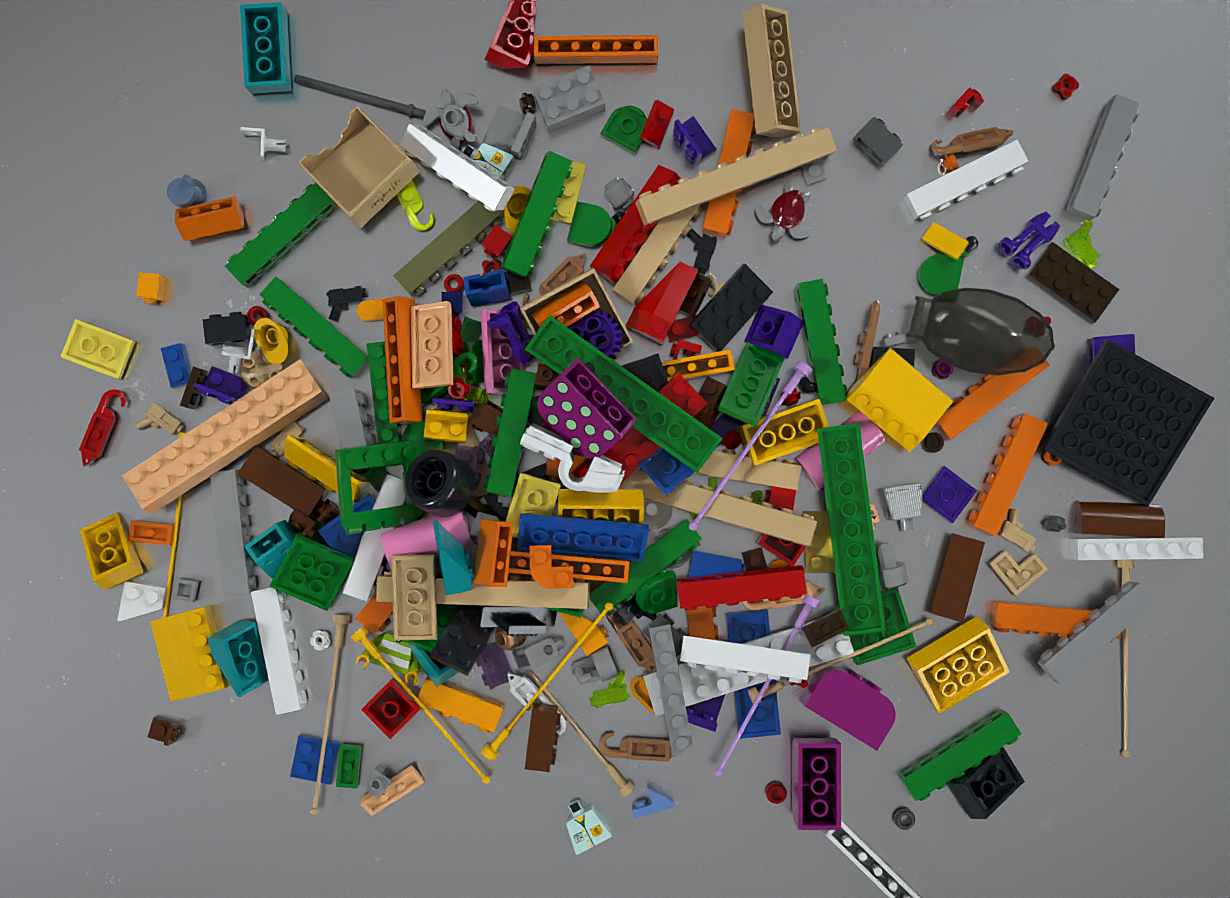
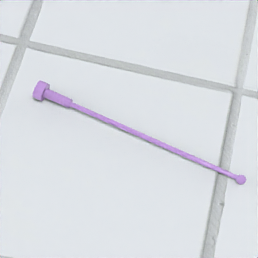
M802 361L797 362V364L794 367L796 373L793 375L789 383L784 388L783 395L776 403L772 411L769 413L765 421L762 423L758 431L755 433L751 441L748 443L744 451L741 453L737 461L734 463L730 471L727 473L723 481L720 483L716 491L713 493V495L711 496L707 504L704 506L700 514L697 516L695 521L689 524L690 530L694 531L697 529V524L700 521V519L703 517L707 509L710 507L714 499L717 497L721 489L724 487L728 479L731 477L735 469L738 467L742 459L745 457L749 449L752 447L756 439L759 437L763 429L766 427L770 419L773 417V415L775 414L779 406L782 404L786 396L790 395L793 392V390L795 389V387L800 382L803 376L808 377L810 375V373L812 372V368L810 366H808Z
M805 595L802 600L805 606L794 624L795 628L783 649L784 651L788 650L812 609L817 610L821 603L819 600L810 595ZM767 678L721 765L714 771L715 776H722L725 764L772 679Z

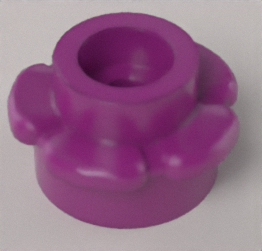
M939 359L934 363V374L942 379L948 378L954 371L953 364L949 359Z

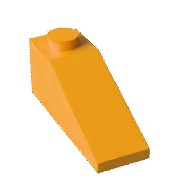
M560 613L577 642L594 622L584 615L578 618ZM597 624L580 645L586 656L607 644L609 634L603 625L599 627Z

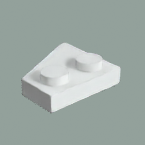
M125 581L117 621L127 620L164 609L167 588Z

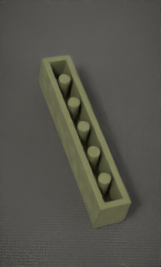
M479 200L393 276L412 297L420 295L426 289L425 285L430 281L435 282L441 276V271L445 268H451L457 262L456 258L458 256L467 254L472 249L471 245L474 242L483 240L490 228L494 227L495 224L499 226L503 222V212L501 210L490 211Z

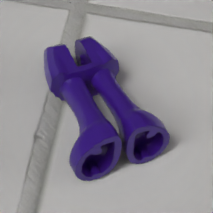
M1047 211L1029 220L1028 227L1014 239L1005 237L1000 241V247L1007 256H1011L1021 244L1032 235H1035V238L1011 258V261L1021 269L1026 270L1030 267L1031 260L1029 256L1042 243H1049L1060 228L1056 221L1046 228L1043 226L1052 217Z
M514 301L502 307V313L491 317L487 324L492 329L501 328L506 333L512 345V353L523 365H526L532 360V357H535L525 350L534 335H529L521 318L520 306L518 302ZM512 322L514 323V325H515V327H516V329H517V331H518V333H519V336L517 335V333H516V331H515V329H514V327H513V325H512Z

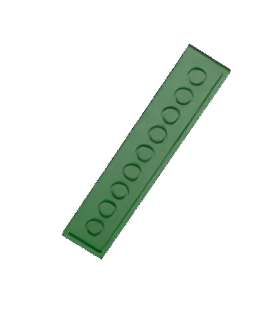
M550 315L525 348L526 351L558 374H561L572 362L579 358L637 418L632 427L697 473L723 439Z
M860 424L817 428L839 607L850 628L844 631L843 635L850 636L886 631Z

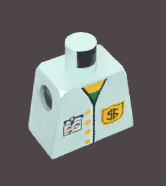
M483 143L478 150L468 145L463 154L502 180L515 162L513 155L486 143Z
M579 799L568 805L572 816L566 819V825L576 855L612 837L611 829L592 805L583 809Z

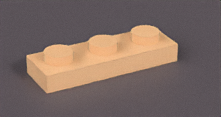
M412 765L390 779L391 783L380 798L369 792L359 799L360 805L371 817L424 783L423 777Z

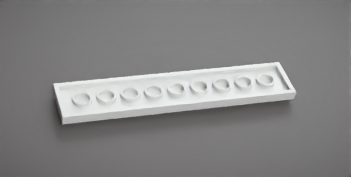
M814 621L805 623V624L803 625V627L806 626V625H808V624H810V623H812V622H814ZM795 627L742 644L783 650ZM802 629L798 630L787 650L811 654L809 667L854 653L850 637L844 636L843 632L812 648ZM684 662L678 664L686 707L765 682L768 678V674L760 673L759 677L748 676L747 671L738 670V674L725 672L726 668L717 667V671L704 669L705 665L696 664V668L683 666ZM656 671L643 675L655 716L664 714Z

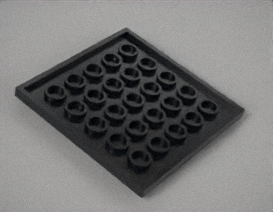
M1106 339L1041 449L1149 506L1215 398L1113 341Z

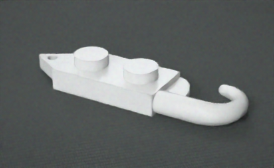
M508 671L509 691L526 706L539 688L525 674L522 676ZM543 693L533 702L553 705ZM533 704L528 709L530 713H532ZM562 714L560 726L555 731V733H559L558 736L566 729V720Z

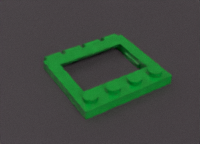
M415 440L335 449L341 527H345L347 535L360 533L362 529L366 532L378 530L381 527L384 529L417 521L416 515H420V509L409 501L405 491L406 473L416 458ZM403 463L404 472H402L406 505L353 513L350 470Z

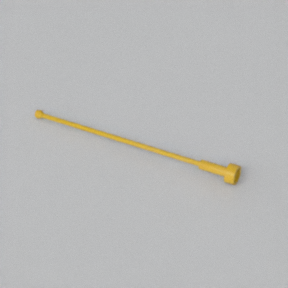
M179 432L178 438L182 437L186 433ZM182 495L177 498L163 618L168 616Z
M606 603L602 613L508 728H504L491 745L486 744L482 748L481 753L490 761H494L499 755L497 750L511 734V729L605 614L613 609L612 603Z
M362 626L351 636V639L355 643L360 641L375 660L378 659L482 778V783L488 784L490 778L480 771L380 656L382 653L366 636L368 631Z

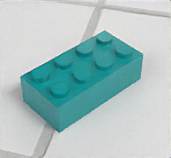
M281 2L240 5L245 88L251 94L292 91L286 8Z

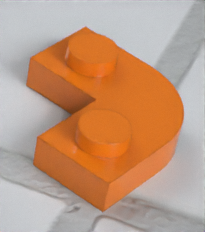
M551 545L529 546L531 575L539 585L551 589L574 588L573 566L552 567Z

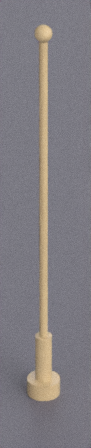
M1135 559L1117 560V567L1122 568V586L1130 581V568H1135ZM1128 627L1124 629V750L1121 752L1124 758L1130 756L1128 751Z
M334 614L333 623H337L333 646L335 654L313 808L310 810L313 816L319 813L317 805L339 649H342L345 624L350 623L349 615Z
M928 618L924 623L808 671V676L927 625L933 626L934 620ZM786 680L782 683L778 681L767 687L762 697L783 689V686L792 682ZM756 687L747 690L753 704L761 689L757 690Z
M526 670L537 685L541 687L543 684L531 670ZM545 688L543 692L554 705H558L557 709L604 764L605 770L620 787L618 789L619 794L623 798L635 789V785L630 780L626 782L613 765L607 763Z

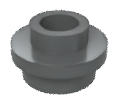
M1050 515L1048 520H1045V526L1050 531L1060 532L1066 529L1063 517Z
M903 808L895 813L894 822L898 828L908 830L915 824V815L909 809ZM906 815L908 817L907 821L901 822V817Z

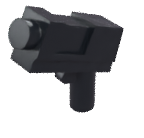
M691 229L687 235L695 242L694 250L698 251L693 268L698 269L697 273L705 275L709 271L710 260L717 244V237H710L704 233L701 237Z
M354 286L355 288L329 290L326 293L328 296V306L332 307L329 319L337 321L340 310H346L347 304L364 301V296H367L366 288Z
M635 594L633 598L624 603V606L613 614V620L615 623H620L624 626L635 616L637 619L645 616L654 620L657 613L649 614V612L643 611L636 602Z

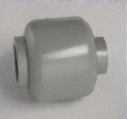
M615 177L605 185L604 196L614 208L622 206L624 209L633 202L631 198L634 195V190L624 178L618 179Z

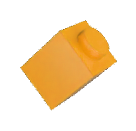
M139 272L136 297L143 299V303L156 304V301L163 302L166 277L160 274Z

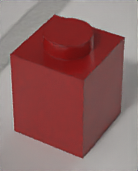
M495 224L482 243V247L485 249L484 253L492 259L495 257L501 259L503 253L508 249L513 236Z
M769 486V490H765L764 502L772 504L773 508H786L793 511L796 490Z

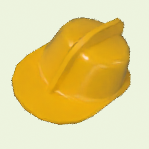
M520 185L514 187L515 189L503 210L506 226L513 234L531 191L527 187Z
M269 318L259 319L253 328L255 330L254 339L270 363L281 364L285 361L288 354L287 330L282 324L274 322Z

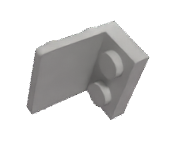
M499 105L483 142L520 159L536 124V117L529 112L525 116Z

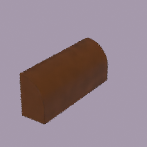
M260 446L253 448L237 473L308 518L315 512L317 506L329 492L322 485L309 479L305 474Z
M1076 500L1075 533L1165 538V515L1163 508L1158 504L1147 506L1139 503Z
M952 533L930 611L931 614L963 623L985 542Z

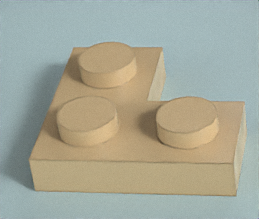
M1003 550L988 563L1015 596L1048 570L1035 553H1032L1018 565L1009 553Z

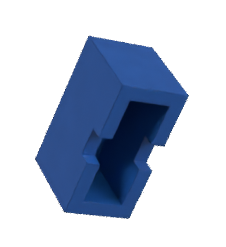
M504 269L491 271L481 276L476 274L463 277L465 294L471 306L511 299L509 280Z

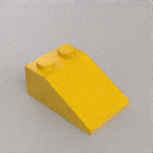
M118 512L80 529L92 579L101 588L107 590L143 573L139 556L132 541H128L129 534Z

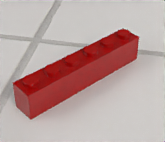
M658 164L590 264V267L594 268L598 275L614 284L618 282L659 222L656 221L644 226L635 202L640 199L639 195L651 191L653 194L659 191V187L670 183L671 187L677 185L678 180L681 178L675 171Z
M802 565L677 579L680 609L685 608L687 611L695 610L699 606H706V608L718 607V604L734 606L743 601L758 603L761 599L778 601L781 597L788 596L791 599H797L807 594L805 573Z

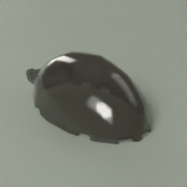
M961 288L942 292L933 299L915 296V309L909 333H906V337L922 340L928 351L946 364L971 373L990 375L1026 372L1044 363L1055 348L1053 330L1040 312L1018 298L990 289ZM924 303H931L923 336L917 335Z

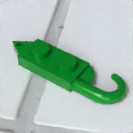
M464 352L453 360V383L454 378L461 377L460 365L466 360L470 359L472 361V366L468 372L471 374L475 371L478 361L474 353ZM450 385L420 389L421 404L426 403L430 405L433 398L437 399L444 394Z

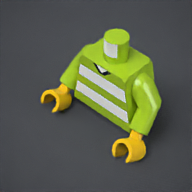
M391 631L379 634L371 641L382 653L380 656L395 672L405 675L406 684L410 678L415 679L414 686L418 684L417 675L421 665L408 643L402 642V640H394V632ZM367 649L356 660V666L359 661L366 663L363 670L367 669L369 660L372 664L384 667L378 659L375 660Z

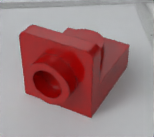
M969 87L948 111L955 116L958 111L963 113L970 104L977 109L984 102V99H982V95L977 90H972Z
M678 339L677 344H672L670 355L673 356L672 360L678 358L680 350L683 351V355L688 357L700 355L702 345Z

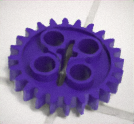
M599 308L597 312L594 310L567 327L574 333L580 334L581 338L609 358L617 359L614 353L621 352L618 346L623 344L622 339L619 338L623 336L621 330H619L621 327L616 323L614 316H610L609 312L603 314V311ZM594 325H598L596 329L591 330ZM602 342H606L604 346L599 347Z

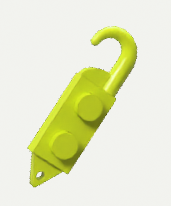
M411 180L396 195L411 225L419 231H426L433 226L435 217L433 213H430V221L424 225L418 221L415 214L422 209L423 201L413 180Z

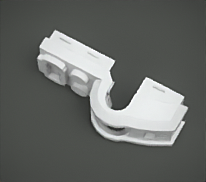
M534 423L526 429L520 442L521 445L534 452L540 453V451H543V455L549 459H560L558 468L559 478L563 485L571 490L600 493L616 492L625 475V471L621 470L622 464L602 455L593 458L585 476L581 478L574 477L570 470L575 459L572 452L573 446L566 443L560 435Z

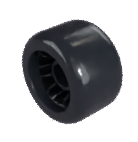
M431 449L421 453L411 463L405 477V491L409 501L418 509L437 517H450L462 511L471 500L475 488V477L469 464L443 449Z

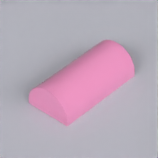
M496 309L481 310L486 395L507 394L508 386H505L507 373L511 374L512 368L524 371V365L511 351L512 345L506 333L501 328L492 329L487 324L491 317L502 313L501 310ZM512 322V325H513V327H514V329H515L517 335L519 336V333H518V331H517V329H516L514 323Z
M859 410L840 425L860 424L863 455L865 458L883 445L886 440L879 427ZM818 443L810 446L794 459L802 466L801 468L817 490L820 491L824 488Z
M463 511L450 517L432 515L381 533L382 546L391 569L392 555L435 554V559L438 558L433 528L434 520H437L463 546V549L474 546L475 544L469 535L470 529Z

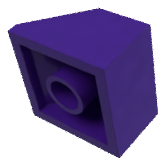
M762 305L755 315L744 342H749L788 359L804 321L789 311Z

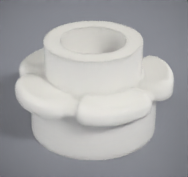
M317 630L313 632L310 644L314 646L315 650L321 651L330 645V636L326 631Z

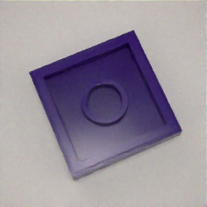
M942 466L924 490L922 502L950 523H954L977 490L947 467Z

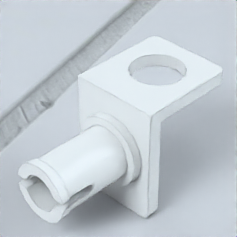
M240 127L241 135L261 136V160L265 161V153L267 151L286 153V139H268L265 129Z
M251 330L249 347L223 343L222 355L230 356L229 372L233 373L234 366H236L235 374L241 373L243 358L250 359L255 330Z

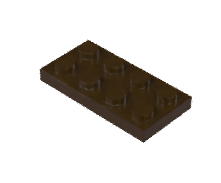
M1054 242L1048 245L1027 275V277L1092 323L1097 322L1120 290Z

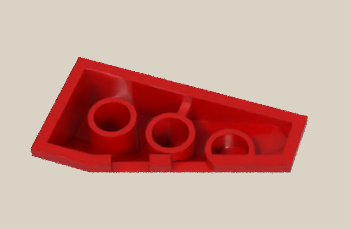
M536 0L509 1L486 54L485 61L502 69L527 68L534 51Z
M680 261L634 307L625 327L663 344L698 270Z

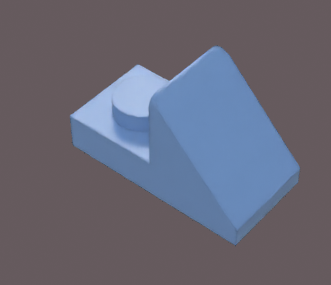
M647 784L651 800L643 799L635 802V805L632 806V812L636 819L675 807L672 797Z

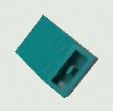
M283 520L272 525L244 547L255 563L273 579L296 534L288 522Z

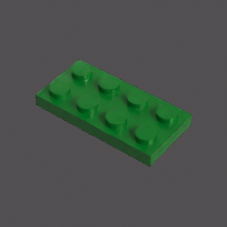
M747 342L718 411L756 427L785 358Z

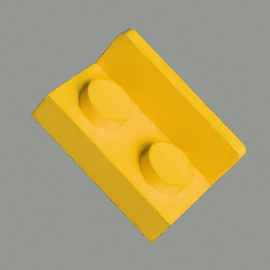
M441 408L426 410L424 439L465 443L468 414L461 410L446 412Z

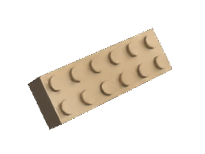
M760 4L742 12L756 134L785 138L802 132L788 12L783 9Z

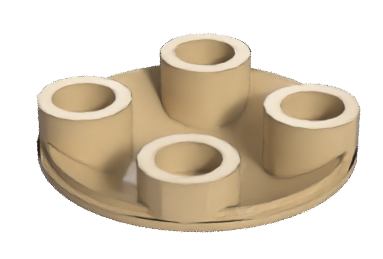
M261 350L251 352L250 359L243 358L241 364V376L244 382L253 389L283 371L282 363H270Z

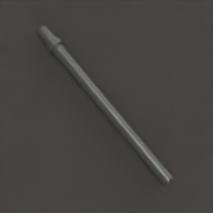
M298 74L294 77V82L404 112L410 117L414 115L424 118L426 110L417 108L414 104H402Z

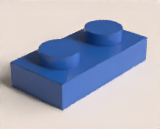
M178 343L161 348L170 387L177 388L187 385L191 373L183 344Z

